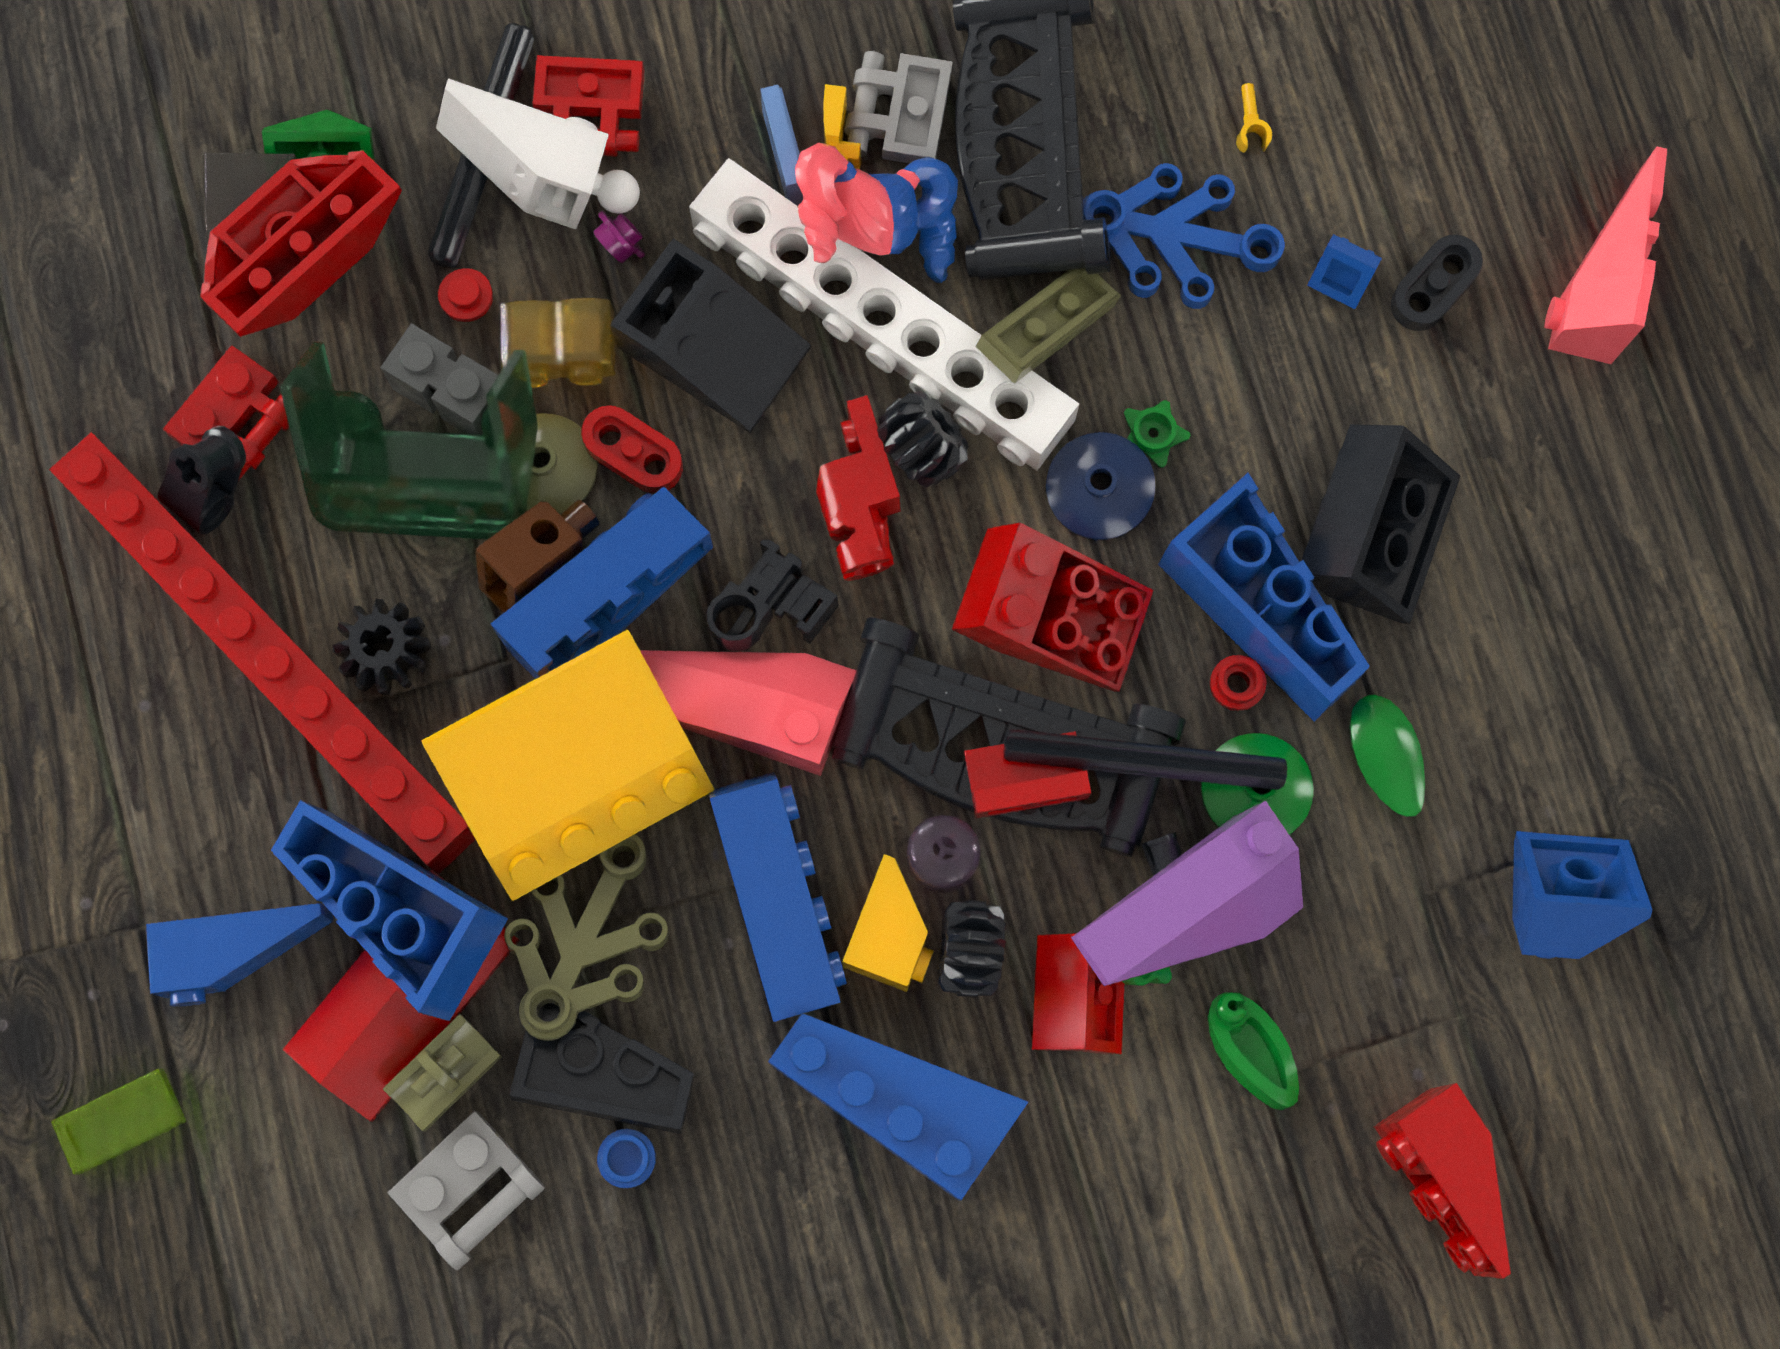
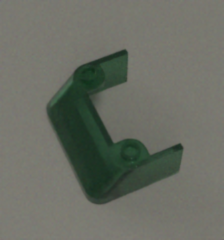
M313 342L280 385L309 509L313 517L323 526L331 530L343 532L489 539L526 512L538 422L525 350L513 351L486 395L488 407L481 420L483 435L384 430L381 413L370 398L358 392L335 391L324 342Z

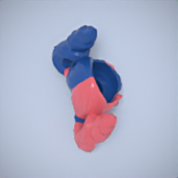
M819 142L801 151L795 166L796 182L803 195V200L797 208L800 221L805 226L804 233L807 243L813 248L815 262L826 263L832 258L837 249L835 243L837 239L865 252L880 256L900 254L912 244L918 232L920 234L919 253L924 259L923 267L927 276L936 283H942L947 279V268L955 262L953 243L957 237L956 218L952 211L957 199L958 180L948 164L928 156L912 161L895 174H867L854 168L852 163L847 161L835 146ZM917 185H920L922 187V196L916 200L914 190Z

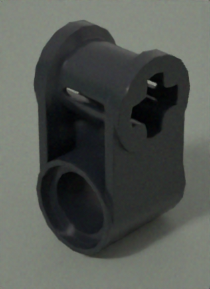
M215 426L204 433L201 441L194 445L183 444L173 449L169 455L168 468L157 498L163 505L200 534L206 535L215 530L226 519L233 507V496L242 468L246 462L245 449L239 437L225 426Z

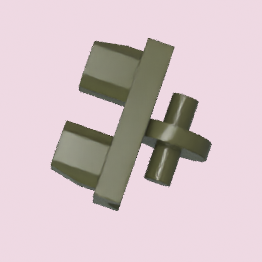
M459 1014L383 1090L409 1115L422 1131L426 1132L502 1056L463 1015Z

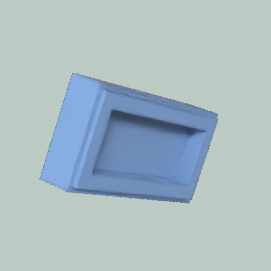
M779 85L761 88L762 113L785 198L795 205H799L803 200V195L796 182L795 166L800 153L782 87L779 88Z

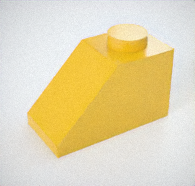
M884 854L842 963L845 969L907 992L912 979L923 982L934 950L924 947L928 931L895 858Z

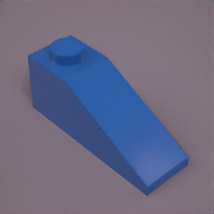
M317 903L146 924L150 994L170 998V1006L174 1007L206 1003L205 994L224 992L332 923L333 914L326 906Z

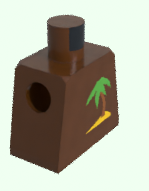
M581 500L575 501L561 514L548 502H539L476 548L479 589L502 613H505L582 552V539L599 526L596 515Z

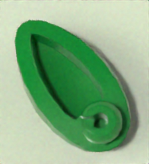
M1374 694L1367 695L1356 702L1351 711L1349 728L1356 762L1366 782L1383 803L1402 816H1416L1422 810L1425 796L1424 762L1419 740L1412 724L1391 700Z
M1225 992L1218 995L1212 1001L1208 1014V1025L1215 1051L1226 1069L1245 1089L1269 1107L1281 1111L1294 1106L1298 1101L1299 1094L1297 1068L1291 1048L1279 1027L1258 1004L1242 994Z

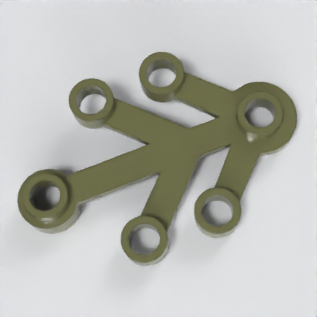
M636 834L600 853L604 872L576 929L564 899L566 886L562 875L552 879L558 883V889L552 895H542L538 892V888L531 891L535 901L543 906L561 956L551 979H549L538 953L541 936L537 926L528 919H517L511 922L505 930L504 939L509 951L517 956L529 989L520 1002L519 1017L525 1030L537 1039L547 1041L559 1039L573 1028L579 1012L614 999L621 1002H632L638 999L644 991L643 975L636 966L631 964L617 966L612 970L608 978L574 988L582 969L640 947L647 951L659 950L668 940L669 931L667 923L662 916L656 913L643 914L636 920L635 924L599 937L625 881L634 879L645 868L647 860L645 846ZM630 852L635 857L630 866L622 868L614 864V858L618 853ZM653 923L661 927V935L655 940H646L640 935L642 928L647 924ZM522 929L531 931L533 938L528 945L520 947L513 944L512 938L517 931ZM626 974L633 975L637 979V985L633 990L622 992L616 988V982L619 977ZM553 1003L559 1006L560 1012L556 1019L543 1021L539 1018V1010L543 1005Z

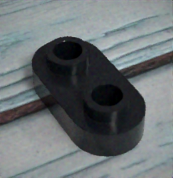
M1462 235L1444 236L1435 242L1401 280L1393 293L1391 310L1395 319L1402 326L1414 331H1424L1434 327L1473 284L1482 269L1483 257L1476 243ZM1443 263H1454L1458 267L1459 273H1448L1444 269ZM1413 299L1420 300L1425 305L1426 311L1418 312L1413 310L1409 301Z

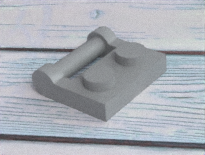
M474 1111L387 1193L431 1241L443 1259L458 1271L471 1259L469 1252L527 1197L531 1200L535 1199L545 1189V1186L478 1111ZM503 1168L512 1180L453 1235L443 1223Z

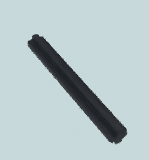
M509 23L505 27L483 91L514 101L534 42V36L530 28L516 23ZM461 154L428 250V257L431 262L446 268H454L458 265L487 180V176L464 154Z
M1017 729L1008 730L1004 740V759L1012 762L1274 790L1284 787L1287 779V762L1285 759L1278 757Z

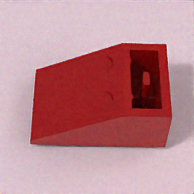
M1020 522L988 528L952 630L997 652L1114 692H1120L1154 590Z
M1457 1083L1428 1089L1373 1126L1381 1137L1376 1142L1377 1148L1388 1165L1396 1172L1402 1169L1415 1187L1409 1193L1420 1213L1429 1222L1436 1219L1449 1239L1443 1245L1456 1266L1464 1273L1470 1270L1474 1276L1504 1279L1511 1272L1492 1135Z

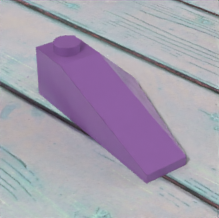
M1264 801L1233 816L1072 936L1071 939L1104 986L1263 939L1303 908L1299 848L1268 803Z

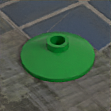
M1251 733L1234 737L1216 750L1278 757L1285 759L1287 762L1285 786L1279 790L1270 789L1269 793L1264 795L1257 794L1251 787L1201 782V795L1205 810L1217 827L1223 825L1233 816L1264 801L1268 803L1289 835L1303 823L1313 801V780L1307 763L1294 747L1272 735Z

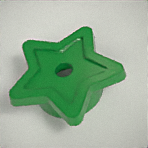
M1163 400L1155 407L1147 408L1143 411L1127 408L1124 411V417L1131 431L1127 439L1137 445L1158 468L1166 466L1171 447L1186 442L1191 436L1190 432L1176 424L1174 417L1171 415L1170 402L1168 400ZM1149 430H1157L1158 436L1155 438L1150 437L1148 434Z

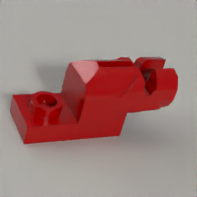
M868 395L846 401L849 420L840 422L849 454L858 451L859 453L820 466L816 495L831 539L841 542L836 548V553L843 578L847 581L859 580L878 574L894 565L889 542L888 517L885 516L901 512L900 495L887 454L884 451L883 442L878 437V426Z

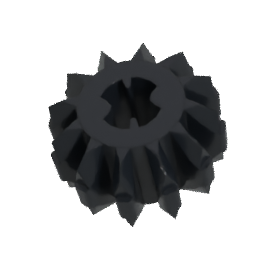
M910 392L902 399L898 398L878 418L879 428L877 432L878 437L885 443L884 451L891 455L895 461V466H899L905 471L908 479H916L920 485L929 487L932 484L937 485L943 479H949L968 460V443L960 433L961 426L954 422L951 418V412H946L937 399H930L924 392Z
M376 598L372 606V614L369 615L361 606H354L352 610L353 615L358 621L354 626L347 622L338 623V631L348 639L333 645V652L338 657L345 658L338 668L345 678L356 676L355 686L363 692L367 691L375 683L381 695H389L393 679H396L403 688H410L412 682L406 672L410 668L417 672L426 671V663L416 654L425 653L431 649V642L428 638L419 636L425 628L424 622L419 616L408 618L409 609L401 602L393 606L389 611L384 600ZM389 640L392 644L389 652L379 650L375 653L372 650L376 642L386 644Z
M966 900L965 902H951L945 909L941 936L939 937V964L937 971L939 975L938 983L944 992L955 993L957 996L977 998L978 996H992L998 989L1006 943V923L1004 922V913L1000 906L986 904V901Z

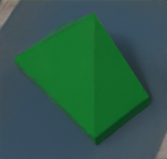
M328 109L264 127L262 130L268 180L293 159L324 155H348V152L363 150L375 162L371 128Z

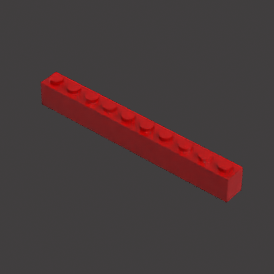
M92 432L49 469L427 866L440 874L476 840L466 821L458 811Z

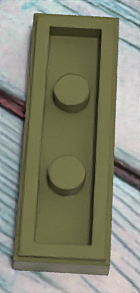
M1086 268L1068 270L981 335L975 347L1015 384L1114 308L1121 295L1098 274L1088 275Z

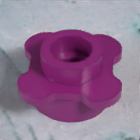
M603 210L598 213L603 223L593 233L615 259L623 264L634 253L641 259L645 256L644 251L637 244L643 236L623 214H619L616 218L610 217Z

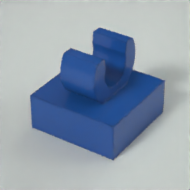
M1333 234L1307 286L1356 309L1382 258L1375 255L1369 249L1365 250L1350 243L1348 239L1340 238Z

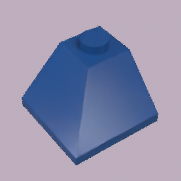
M1516 831L1514 839L1512 920L1522 955H1533L1546 959L1555 957L1580 959L1650 919L1653 909L1629 840Z

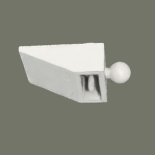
M448 78L436 129L524 212L576 229L591 194L597 196L601 206L611 213L621 214L628 212L637 204L640 189L636 179L630 173L623 170H612L604 175L598 173L609 134L598 131L593 123L577 117L563 119Z

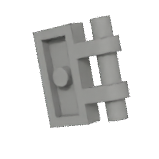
M875 51L865 52L862 68L856 70L854 76L853 90L857 94L854 110L848 113L844 131L848 135L847 142L861 143V157L867 154L869 140L879 138L884 139L882 159L909 164L914 160L928 156L936 159L953 62L900 53L897 72L883 70L884 55ZM882 94L892 96L889 116L874 114L877 97Z

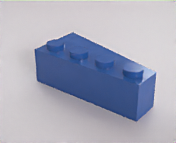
M772 772L716 788L713 792L709 793V797L773 1022L841 1003L836 987L846 985L847 982L838 951L827 954L821 932L831 929L823 897L819 896L811 899L805 877L816 874L807 841L795 843L789 821L799 819L800 816L791 785L780 788L777 777Z

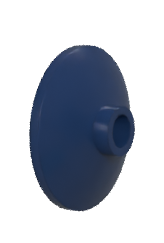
M1098 432L1085 434L1073 439L1062 447L1051 462L1046 478L1047 500L1056 519L1072 533L1092 540L1114 539L1135 529L1147 516L1154 500L1155 476L1144 452L1130 440L1112 433ZM1104 473L1110 477L1112 483L1109 488L1098 490L1092 486L1090 480L1095 474Z

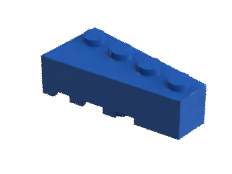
M1247 473L1170 542L1158 565L1315 722L1355 684L1370 666L1332 605H1326L1312 583L1314 576L1304 560L1298 561L1283 537L1284 528L1274 512L1268 513L1257 495V485L1250 474Z
M662 487L654 495L647 493L630 507L626 517L611 529L597 536L587 548L494 620L491 626L505 648L537 679L620 634L713 548L710 532L665 487Z
M300 800L271 851L317 901L322 902L337 918L336 923L349 937L356 939L374 959L372 962L377 968L401 988L407 995L406 999L418 1013L450 1021L508 918L337 815Z
M803 1013L768 1061L773 1068L958 1201L963 1199L1028 1104V1101Z

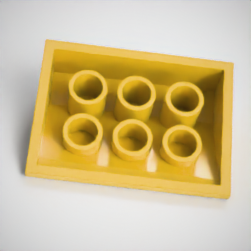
M629 630L616 635L421 740L483 854L512 901L715 790Z

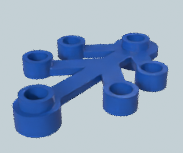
M1163 163L1154 168L1150 177L1119 195L1113 191L1100 190L1089 194L1083 199L1084 220L1094 219V216L1099 213H1106L1112 218L1113 222L1107 225L1109 245L1129 273L1128 287L1130 291L1141 298L1150 297L1157 292L1162 279V273L1155 263L1144 259L1130 235L1150 239L1182 285L1180 289L1182 302L1192 309H1200L1208 305L1214 292V282L1210 276L1199 271L1183 246L1240 258L1245 267L1255 272H1267L1273 269L1279 263L1285 248L1284 238L1280 231L1268 224L1254 225L1244 235L1187 223L1208 210L1219 212L1230 206L1235 193V186L1230 178L1221 174L1210 176L1202 188L1155 216L1135 211L1154 198L1166 201L1178 195L1183 176L1180 169L1173 164ZM1161 176H1168L1173 179L1175 185L1170 188H1164L1157 183L1156 179ZM1220 187L1226 192L1227 196L1223 199H1215L1210 195L1209 189ZM1256 246L1263 247L1267 250L1269 257L1259 259L1252 255L1250 249ZM1139 273H1148L1153 277L1154 283L1143 286L1136 281L1135 276ZM1199 284L1205 288L1206 294L1202 297H1195L1189 293L1188 286Z

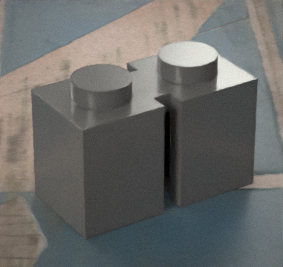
M412 323L380 367L394 391L433 414L437 409L444 421L481 443H484L513 400L501 376L464 354L457 358L452 347Z

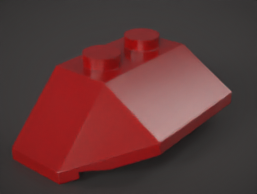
M363 150L348 152V155H324L290 160L210 231L205 261L204 283H202L200 293L201 299L239 337L294 320L374 247L402 192L401 187Z

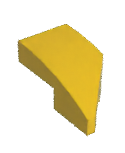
M825 84L823 101L825 144L835 146L844 158L852 163L854 168L860 170L861 143L843 141L847 113L846 87Z

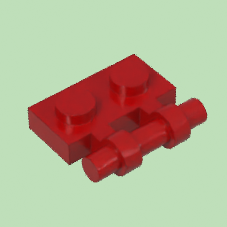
M537 55L533 108L563 119L572 116L601 117L600 129L597 128V130L609 134L603 156L617 157L618 151L638 152L639 131L619 130L620 118L641 119L645 73L643 61Z
M231 345L165 425L163 430L181 445H194L201 441L202 436L207 430L215 426H225L237 435L256 411L262 416L261 419L244 439L239 437L246 453V462L242 468L240 480L249 468L256 470L264 460L265 455L262 452L280 430L286 432L294 423L296 418L293 414L303 403L305 397L296 389L287 385L276 400L268 398V395L279 383L277 378Z

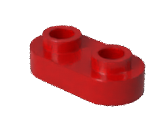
M617 406L599 407L590 412L585 418L581 429L582 440L586 451L594 460L647 493L655 494L662 487L670 490L678 483L682 475L683 463L678 447L669 438ZM608 432H616L621 435L620 440L614 445H605L601 442L602 437ZM652 461H661L666 465L665 469L657 475L649 474L646 471L647 465Z

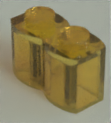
M576 298L558 302L528 300L501 304V367L507 379L515 380V383L522 387L536 388L547 385L550 379L560 377L570 378V382L577 385H595L602 382V377L616 375L615 340L610 326L615 318V313L610 300Z

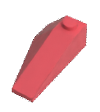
M1657 146L1638 171L1561 297L1552 298L1545 318V328L1552 330L1548 349L1612 364L1644 327L1656 261L1649 260L1648 257L1652 245L1655 244L1659 236L1660 223L1649 221V218H1653L1656 214L1663 196L1667 157L1666 148Z
M640 650L683 729L821 776L857 670L807 653Z

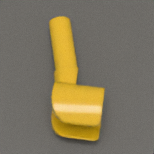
M1246 83L1241 86L1244 126L1237 136L1236 145L1241 152L1245 153L1248 148L1246 134L1253 132L1261 137V147L1264 152L1272 140V130L1267 122L1259 119L1254 84Z

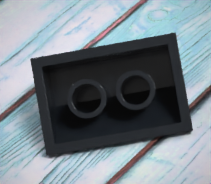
M1350 424L1343 446L1338 453L1337 462L1327 491L1321 501L1320 510L1307 547L1303 552L1302 560H1304L1314 576L1312 583L1326 596L1393 621L1410 624L1461 476L1405 426Z

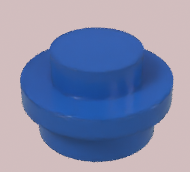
M621 1129L611 1133L604 1139L598 1150L597 1164L601 1175L608 1183L619 1188H633L641 1185L651 1176L656 1164V1153L652 1142L643 1133L632 1129Z

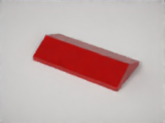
M432 869L430 870L431 873H433V874H435L436 876L440 877V876H439L437 873H435ZM503 927L450 1021L418 1013L406 999L407 995L392 979L387 978L372 962L374 959L364 950L283 1048V1051L319 1084L367 1120L373 1122L391 1100V1097L383 1088L461 1014L509 955L510 951L504 939L506 929ZM513 936L512 942L517 945L520 940Z

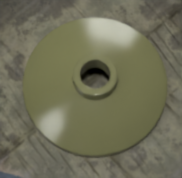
M547 413L529 415L509 425L495 441L489 457V477L499 499L509 509L519 515L524 514L541 501L548 502L559 514L577 500L584 502L595 485L598 462L586 451L581 435L582 428L568 418ZM537 453L549 454L550 461L545 467L536 468L531 465V460Z

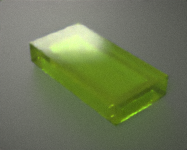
M159 1068L51 1121L73 1174L79 1175L187 1122L164 1069Z

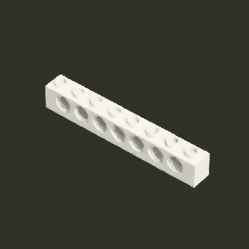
M728 158L689 206L695 236L708 248L714 251H719L722 248L737 258L736 263L739 268L752 279L762 281L765 278L780 289V296L796 310L804 312L806 309H809L823 319L822 324L825 329L840 341L848 342L851 339L867 350L865 352L867 358L879 369L887 373L895 370L911 381L909 386L915 393L921 391L926 393L930 399H937L954 412V419L964 429L975 435L983 432L998 443L997 448L1000 453L1009 461L1018 466H1023L1027 463L1038 471L1075 422L1079 403L1033 371L1014 384L975 347L981 334L858 248L837 239L835 242L837 249L832 258L826 263L815 262L813 248L807 243L804 233L805 226L799 218L798 206ZM746 221H757L763 225L759 231L752 234L742 233L737 229L740 224ZM792 250L800 251L806 255V258L797 264H787L779 259L785 252ZM835 280L842 281L850 287L840 295H832L822 289L825 284ZM885 311L893 317V320L886 325L876 326L869 323L865 318L871 312ZM927 341L933 344L937 351L930 356L920 357L913 354L909 347L915 342ZM966 371L977 375L981 382L975 387L963 388L957 385L952 378L956 374ZM1012 402L1021 406L1025 414L1017 419H1007L1001 416L996 408L1003 403Z

